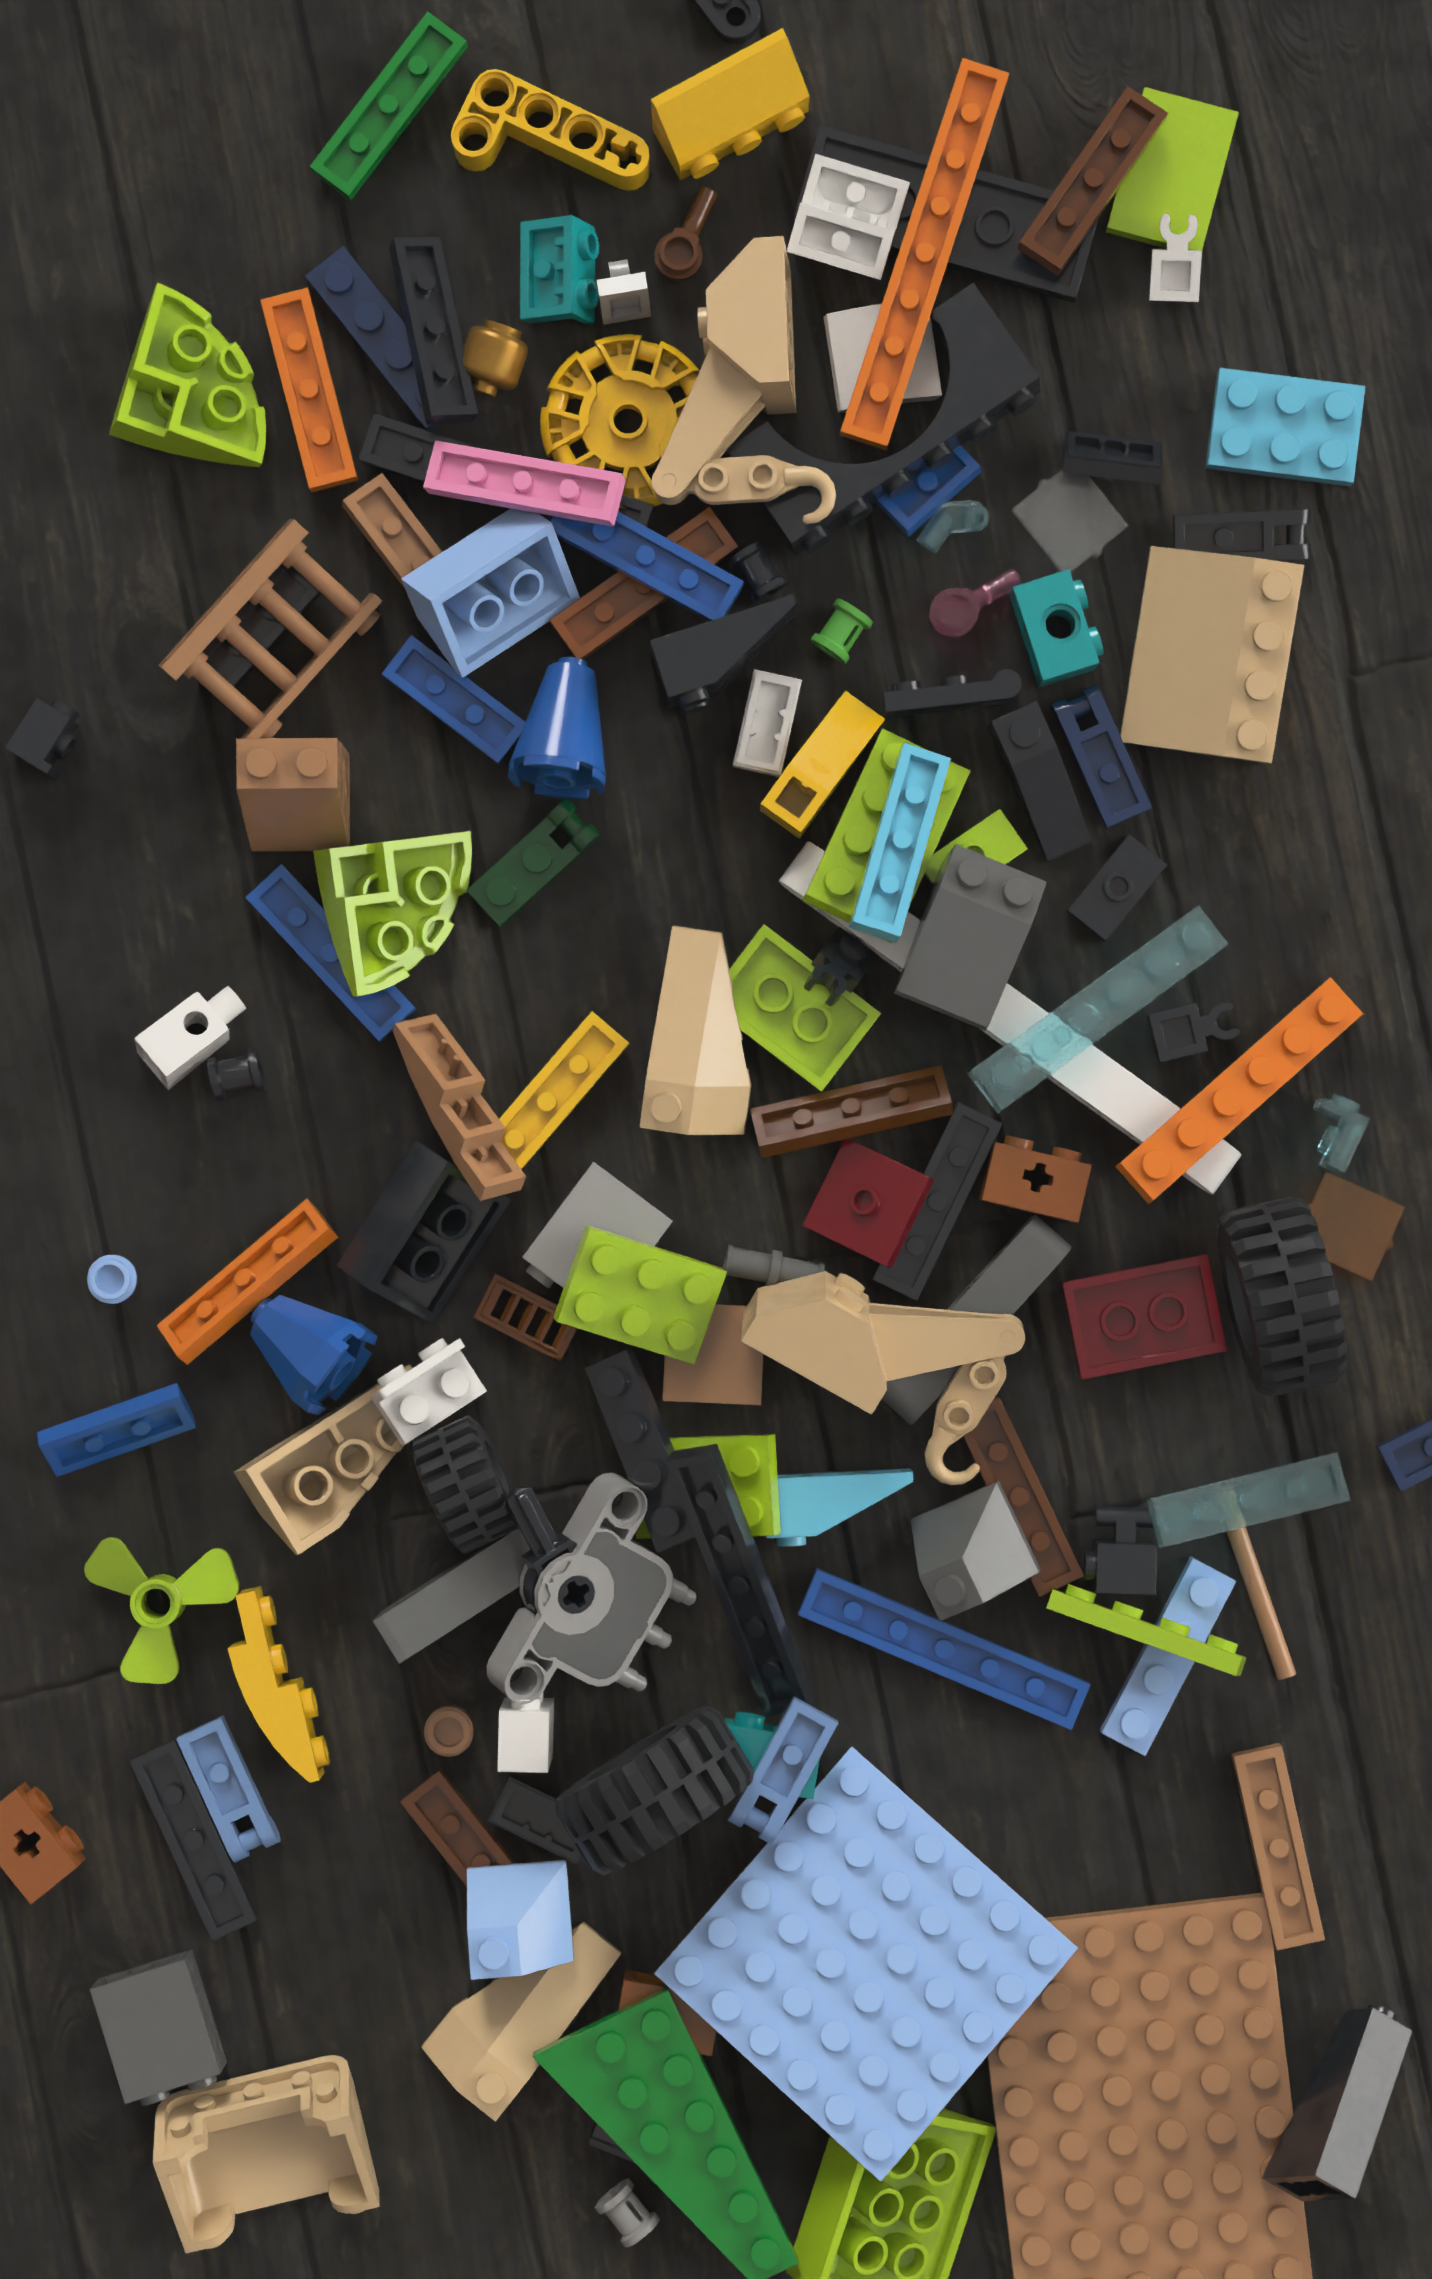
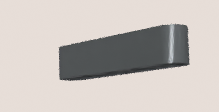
M1035 1213L946 1310L1013 1315L1064 1259L1072 1246ZM960 1365L887 1381V1391L882 1400L909 1425H912L947 1388Z

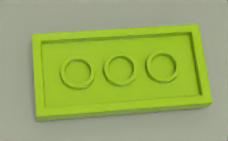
M883 728L876 739L802 901L850 923L899 751L904 743L922 748ZM951 761L911 902L970 774V770Z

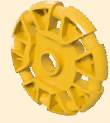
M633 334L604 337L594 341L595 346L579 354L576 351L552 377L546 389L550 392L546 407L541 408L540 433L546 456L553 457L555 462L605 470L608 467L622 471V475L626 479L622 495L652 504L654 507L663 503L656 497L652 481L646 470L652 469L661 460L700 370L681 351L663 341H660L658 345L642 340L643 335ZM637 359L653 364L651 375L633 370ZM605 363L612 375L596 383L590 371ZM674 386H681L687 397L674 404L667 390ZM569 399L583 400L579 415L565 412ZM633 409L641 415L643 421L637 431L627 434L620 432L615 427V416L621 410ZM582 438L588 453L576 459L570 449V445Z

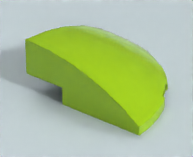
M157 282L127 371L109 435L145 447L199 460L260 467L266 443L264 406L259 407L257 396L252 385L254 372L246 356L236 342L229 343L211 324L212 316L208 311L178 291Z
M471 831L313 851L318 884L330 934L353 997L378 992L410 976L408 973L410 969L416 966L425 956L435 954L454 927L451 917L456 908L458 898L467 892L472 861Z

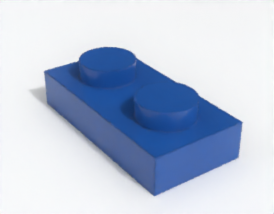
M961 445L953 449L955 455L947 464L934 471L927 468L912 478L914 480L913 484L901 495L889 498L885 494L877 499L876 504L908 537L981 473L980 465Z

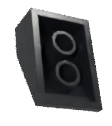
M794 595L650 640L652 658L669 711L680 709L682 715H687L709 707L708 700L717 697L794 621L796 610Z

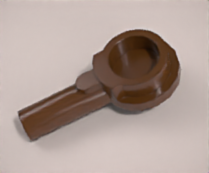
M700 187L682 227L674 228L672 233L662 237L656 245L654 252L655 266L660 274L667 279L674 281L688 280L701 267L703 254L698 236L717 198L716 192L707 187Z

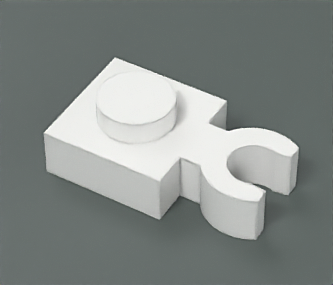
M1163 214L1160 220V232L1167 241V249H1152L1149 300L1199 302L1202 251L1188 250V242L1194 238L1197 232V219L1195 215L1189 214L1187 230L1182 234H1174L1169 229V214Z

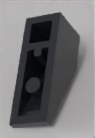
M1037 701L991 721L987 731L1046 862L1091 843V836L1058 747Z

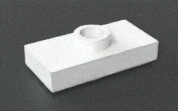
M754 669L733 767L776 777L781 776L802 683L801 679Z

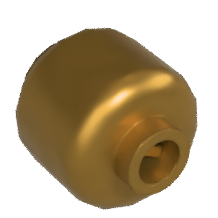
M485 320L483 326H473L469 329L464 343L463 364L468 373H470L473 391L495 398L498 389L509 391L517 386L528 354L527 345L520 340L522 334L520 331L491 320Z

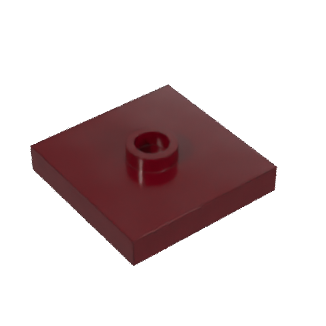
M844 1139L802 1226L888 1268H892L934 1179L850 1139Z

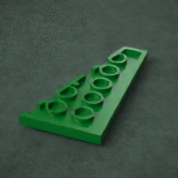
M668 1986L533 2052L532 2057L747 2279H768L799 2263L793 2245Z

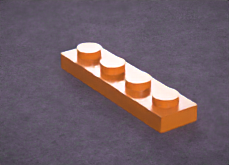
M308 287L261 299L262 309L311 493L358 481Z
M305 1199L157 1324V1327L177 1357L188 1365L335 1241L338 1236L319 1210L308 1199Z

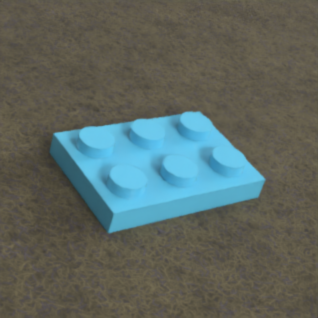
M1219 368L1216 377L1205 468L1350 487L1354 483L1365 386Z

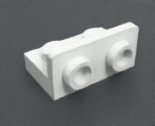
M441 1338L418 1353L423 1362L407 1372L401 1364L377 1380L382 1389L370 1397L402 1446L487 1392L461 1352L465 1345L460 1338L450 1345H447L445 1340Z

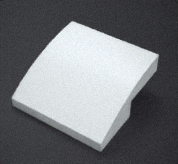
M815 154L787 252L881 280L910 182Z
M882 304L837 311L824 316L838 413L847 412ZM931 318L929 319L902 403L933 401L942 396Z

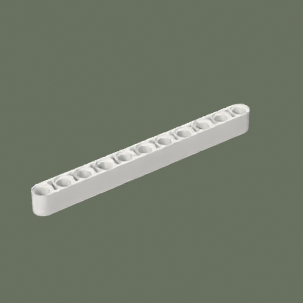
M807 841L782 875L779 883L802 900L825 851ZM806 903L836 926L841 927L850 935L859 939L865 946L878 954L879 957L902 972L920 923L918 918L907 912L901 937L897 943H889L879 937L849 928L850 923ZM1008 983L1006 984L986 1031L982 1030L1006 1049L1139 1145L1180 1110L1178 1106ZM1222 1139L1182 1176L1200 1189L1213 1195L1241 1157V1153Z

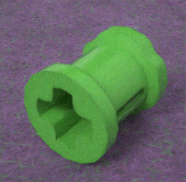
M837 598L833 603L835 611L820 634L814 633L810 640L821 651L835 660L846 664L850 658L849 650L862 630L870 629L873 621L856 607Z

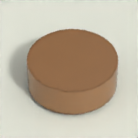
M441 1706L434 1710L426 1721L424 1728L426 1743L432 1751L441 1756L451 1757L459 1755L469 1747L473 1739L474 1722L469 1713L459 1706Z

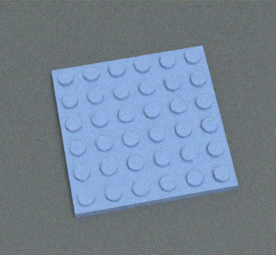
M851 1747L815 1788L814 1798H806L782 1826L775 1841L772 1844H766L654 1974L879 2181H882L1065 1965L1078 1947L857 1750Z

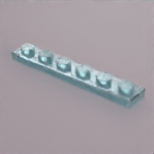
M1197 906L977 1065L968 1075L995 1111L1000 1113L1221 952L1228 945L1227 941L1200 906Z

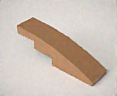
M437 1014L395 1023L392 1031L410 1077L430 1120L454 1163L478 1199L483 1201L521 1190L526 1175L501 1143L506 1128L481 1095L486 1080Z

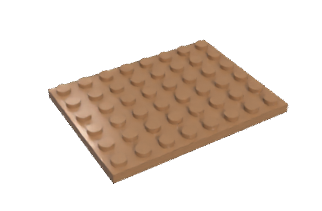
M1262 1893L1045 1918L1077 1946L1078 1949L987 2056L1013 2279H1313L1304 2201L1293 2197L1262 2179L1265 2169L1293 2116L1273 1939Z

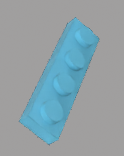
M907 743L902 745L849 928L897 943L901 937L951 758Z

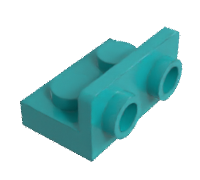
M573 215L520 222V320L529 324L564 319H574L583 324L595 322V307L599 301L598 287L595 282V259L599 254V241L594 226Z

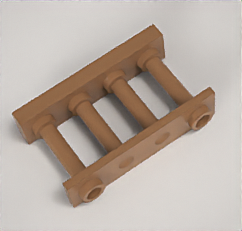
M289 519L158 665L174 680H177L182 674L188 679L193 676L249 726L239 739L272 738L282 726V723L277 718L355 631L360 636L364 635L381 615L375 610L382 602L376 594L369 593L360 603L305 552L307 546L301 541L309 532L295 519ZM281 563L287 569L292 566L348 617L329 639L321 634L272 589L274 583L269 577ZM248 600L254 606L257 603L261 604L314 653V656L296 676L239 625L241 620L235 614ZM215 637L221 642L226 639L282 690L263 713L206 662L208 656L202 651Z

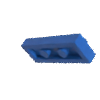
M412 635L382 672V676L498 765L503 762L517 744L525 721L466 676L460 677L448 662Z
M175 1383L37 1432L39 1448L56 1477L195 1429L196 1425L194 1414L178 1384Z

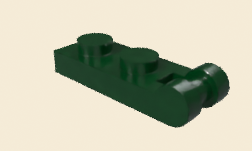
M568 798L556 806L540 824L467 889V892L500 928L600 837L601 834L592 824L586 826L575 814L578 809ZM560 827L572 838L570 843L563 849L550 837Z

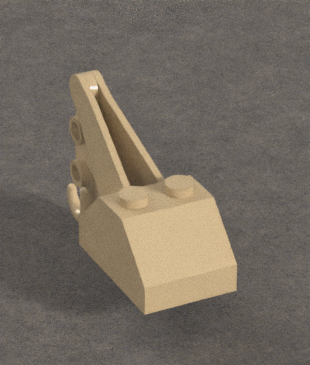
M784 236L753 238L706 289V307L698 308L699 337L703 338L706 358L663 456L653 473L652 487L659 501L667 505L680 503L688 494H695L704 503L720 505L771 501L799 486H813L820 491L822 496L821 504L814 512L804 515L803 522L805 524L817 523L830 514L834 508L837 496L835 485L826 473L815 467L796 466L767 455L720 458L761 410L767 415L797 413L792 282Z
M826 1271L760 1287L756 1290L743 1312L741 1342L871 1415L887 1391V1381L960 1365L937 1402L932 1436L924 1453L925 1463L931 1475L945 1484H964L974 1478L980 1470L978 1464L974 1463L961 1472H953L944 1466L943 1455L952 1443L971 1432L978 1425L1005 1382L1007 1374L1004 1362L1005 1356L1018 1352L1025 1343L1024 1327L1019 1318L1011 1314L976 1313L870 1303L869 1296L864 1293V1286L857 1280L842 1273L835 1277Z

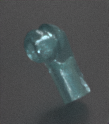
M974 500L946 502L936 511L917 537V540L928 550L937 553L950 533L983 530L989 522V512L986 507Z

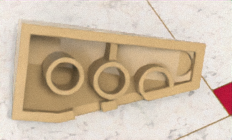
M411 1365L404 1367L407 1372L413 1369ZM379 1383L234 1471L235 1476L258 1513L296 1555H299L340 1528L356 1503L366 1491L371 1489L378 1480L379 1474L394 1455L404 1447L400 1444L370 1397L382 1389Z
M584 1921L572 1928L574 1961L522 1976L495 1978L489 1985L471 1997L465 1998L454 2005L421 2047L456 2091L495 2122L540 2065L532 2057L533 2052L560 2038L621 1955L619 1949Z

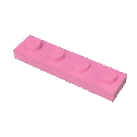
M435 440L423 488L433 495L614 527L626 479L622 473Z

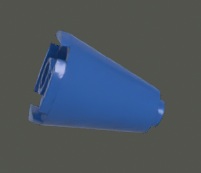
M562 657L558 662L552 663L547 667L508 765V779L515 786L521 788L522 780L535 784L534 794L558 799L589 798L590 789L596 788L598 795L604 792L606 770L595 671L587 667L586 661L576 657Z

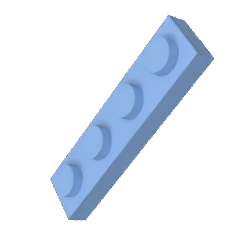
M1190 1556L1155 1625H1160L1162 1617L1191 1627L1188 1637L1205 1642L1236 1580ZM1144 1644L1102 1724L1100 1732L1146 1756L1195 1661Z

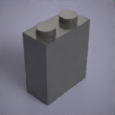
M192 1949L99 1978L90 1988L91 1996L125 2104L140 2100L141 2105L146 2106L169 2097V2090L187 2085L189 2091L207 2087L217 2081L216 2075L221 2074L227 2060Z

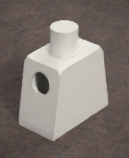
M229 986L221 990L208 1002L200 993L196 992L134 1038L137 1053L167 1090H170L229 1040V1029L226 1024L242 1013L246 1007ZM194 1023H200L207 1028L200 1035H193L186 1031Z

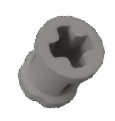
M625 2179L611 2188L600 2198L595 2206L599 2214L605 2213L622 2234L621 2243L626 2248L633 2246L643 2239L660 2221L656 2212L649 2213L632 2191L634 2184L630 2179Z

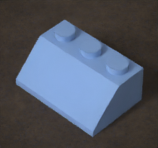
M511 508L401 578L417 618L455 672L462 678L549 622L580 599L552 523L538 513Z

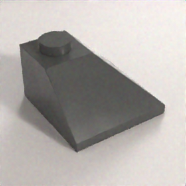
M999 1481L911 1519L918 1575L940 1621L983 1604L1041 1571Z

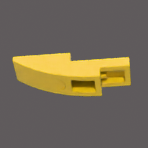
M261 1586L242 1590L235 1596L246 1640L234 1642L227 1648L235 1677L255 1720L273 1747L309 1783L319 1781L325 1773L323 1766L329 1765L330 1759L324 1736L316 1737L312 1718L319 1715L314 1690L312 1687L305 1689L303 1677L283 1681L282 1674L288 1673V1663L283 1645H275L271 1626L277 1625V1616L272 1597H264Z

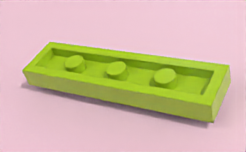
M1068 1584L1066 1592L1052 1590L1047 1609L1225 1673L1241 1676L1247 1657L1235 1653L1238 1644L1211 1634H1209L1207 1643L1188 1637L1191 1628L1189 1626L1163 1617L1159 1626L1140 1620L1143 1613L1141 1609L1118 1601L1114 1602L1112 1609L1094 1603L1096 1593Z

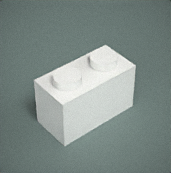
M542 1693L538 1699L527 1704L515 1703L508 1697L504 1698L499 1710L497 1772L548 1773L553 1758L554 1698H543Z

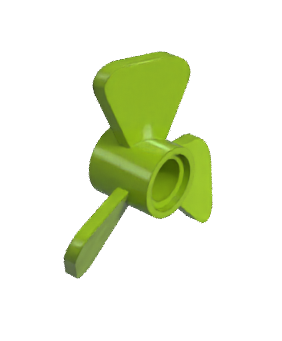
M108 1537L99 1543L84 1567L85 1575L90 1582L131 1596V1613L141 1627L120 1666L122 1676L130 1682L153 1684L171 1682L178 1675L180 1667L169 1624L183 1613L186 1605L228 1603L239 1592V1581L231 1557L222 1548H213L208 1551L178 1579L166 1574L155 1575L148 1579L126 1545L119 1538ZM151 1589L163 1590L169 1596L170 1609L166 1614L155 1613L148 1606L147 1596Z

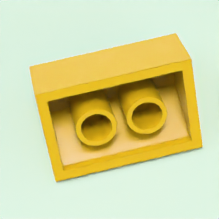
M783 28L651 99L653 132L680 181L690 175L694 179L703 177L716 169L719 165L718 160L733 152L738 156L746 154L762 142V136L777 128L779 132H786L799 125L805 119L804 114L809 110L810 96Z

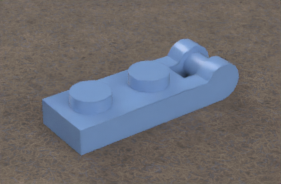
M794 1697L753 1771L752 1783L738 1797L727 1821L740 1828L743 1824L759 1832L758 1838L772 1844L838 1725V1720ZM759 1795L776 1803L770 1814L754 1807Z
M224 1715L176 1738L178 1745L231 1859L234 1862H238L248 1857L249 1851L260 1845L268 1848L281 1842L277 1826L264 1805ZM249 1815L254 1827L241 1833L234 1821Z

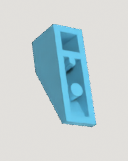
M907 1468L778 1474L781 1534L766 1537L776 1538L777 1546L806 1545L807 1536H817L912 1483L913 1471Z

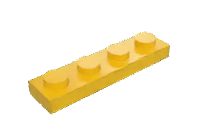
M593 1011L499 1118L506 1128L501 1143L521 1170L630 1044Z

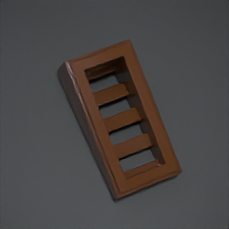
M496 1273L473 1317L559 1362L562 1361L578 1329L562 1324L552 1345L543 1341L554 1320L553 1317L558 1304ZM503 1289L511 1292L512 1295L499 1319L491 1315ZM522 1298L528 1301L529 1304L518 1327L509 1324V1321ZM538 1307L547 1312L535 1336L526 1331Z

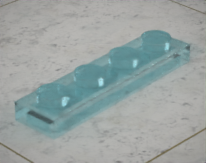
M1333 1453L1147 1500L1158 1545L1161 1549L1345 1503L1351 1499L1338 1453Z

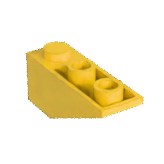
M845 691L761 802L760 811L800 839L885 721V718Z

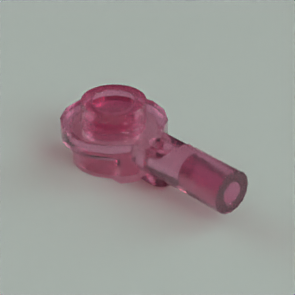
M1012 568L973 591L966 587L963 589L948 588L942 590L934 597L930 605L929 617L932 625L939 633L948 637H959L967 634L974 627L980 608L1009 593L1014 586L1022 584L1019 575Z

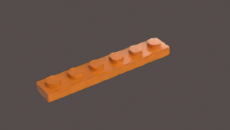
M1330 977L1115 1167L1148 1204L1151 1203L1363 1013Z

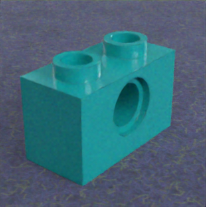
M1070 569L1012 588L1009 598L1038 688L1096 669L1100 663L1098 656L1104 653L1101 638L1095 626L1088 628L1083 609L1088 608L1087 595L1081 580L1073 581ZM1053 616L1065 618L1071 626V635L1063 639L1054 638L1046 629V620Z

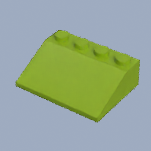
M943 2108L882 2181H879L830 2136L794 2245L799 2263L786 2269V2273L793 2279H948L996 2133V2127L991 2123Z

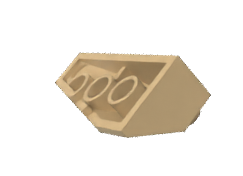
M672 926L645 1081L640 1128L685 1135L745 1134L751 1080L749 1070L746 1068L741 1042L743 1040L740 1023L738 1024L732 995L733 986L722 932Z

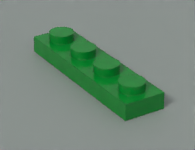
M427 11L310 165L311 172L351 201L468 48L467 40Z

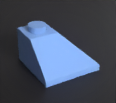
M566 1860L467 1868V1935L471 1980L522 1976L574 1961Z

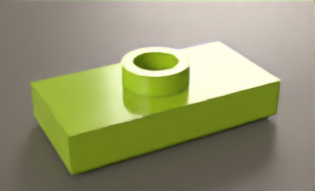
M999 809L933 854L924 875L933 886L942 862L955 844L1005 865L1024 853L1028 848L1001 809Z

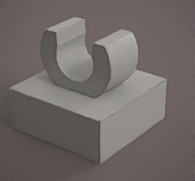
M628 259L608 262L610 278L596 280L603 325L652 317L645 272L630 274Z

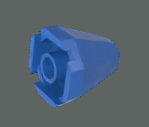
M278 1295L273 1300L270 1298L263 1300L251 1316V1322L254 1324L250 1335L289 1397L303 1410L315 1415H320L327 1409V1407L320 1403L327 1396L337 1401L346 1393L369 1362L372 1353L364 1348L366 1342L375 1345L378 1337L363 1324L282 1295Z

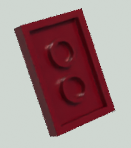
M1208 1254L1061 1282L1081 1380L1227 1351Z

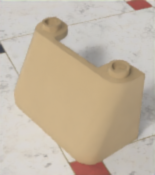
M322 2056L215 2082L198 2090H181L171 2094L157 2107L155 2114L153 2166L185 2253L212 2249L221 2245L233 2232L235 2214L329 2192L333 2208L338 2212L346 2214H356L364 2210L380 2207L378 2182L354 2081L347 2060L341 2056Z

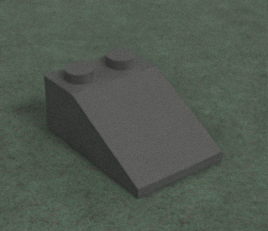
M955 844L940 866L894 994L986 1031L1029 933L1047 882Z

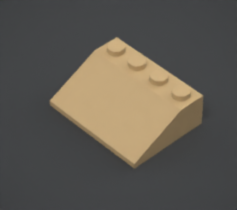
M1150 546L1120 732L1123 743L1263 764L1272 763L1304 565L1255 557Z

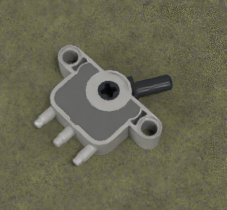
M614 1473L602 1474L590 1484L563 1533L559 1531L555 1533L532 1488L528 1485L519 1488L515 1487L509 1491V1495L505 1498V1503L530 1548L528 1552L522 1555L525 1565L520 1576V1595L526 1607L517 1610L490 1656L487 1664L489 1681L513 1702L519 1704L531 1703L538 1699L557 1668L587 1684L597 1687L617 1682L626 1688H632L638 1692L643 1691L647 1685L646 1678L638 1674L635 1669L629 1667L642 1642L645 1641L663 1649L669 1647L672 1642L671 1635L654 1624L657 1616L668 1598L687 1606L694 1604L697 1598L696 1593L689 1589L686 1584L673 1578L669 1565L662 1558L640 1543L632 1540L647 1511V1498L644 1492L620 1475ZM623 1492L621 1503L612 1509L614 1498ZM523 1667L519 1678L510 1682V1678L515 1670Z

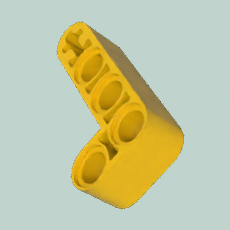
M498 69L487 70L477 77L451 131L456 159L465 169L475 172L483 171L494 163L507 136H510L625 191L636 190L643 186L650 174L649 149L641 137ZM492 91H502L509 96L508 100L498 107H491L483 102L486 95ZM536 112H546L553 117L550 124L544 128H535L527 123L529 117ZM585 132L592 134L597 139L592 147L583 150L576 148L571 143L576 135ZM473 134L482 135L487 139L485 146L477 151L465 149L462 143L466 137ZM608 143L611 144V152L607 151ZM630 155L636 157V164L630 163L626 169L620 168L619 160L627 161Z

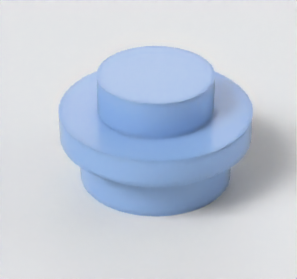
M120 1255L102 1256L91 1265L88 1271V1288L92 1295L101 1302L108 1304L123 1302L135 1291L137 1286L136 1270L128 1259Z

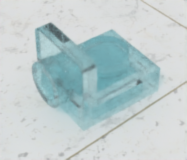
M1333 1094L1331 1100L1326 1098L1317 1099L1313 1109L1339 1120L1336 1127L1328 1126L1317 1151L1323 1154L1319 1163L1320 1166L1335 1173H1345L1370 1118L1358 1113L1359 1104L1337 1094Z

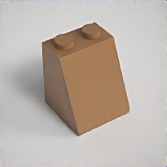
M338 738L236 739L237 793L252 852L314 851L350 846V754Z

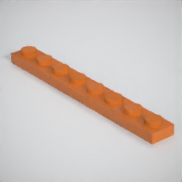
M962 58L840 430V436L887 450L1008 81V72Z

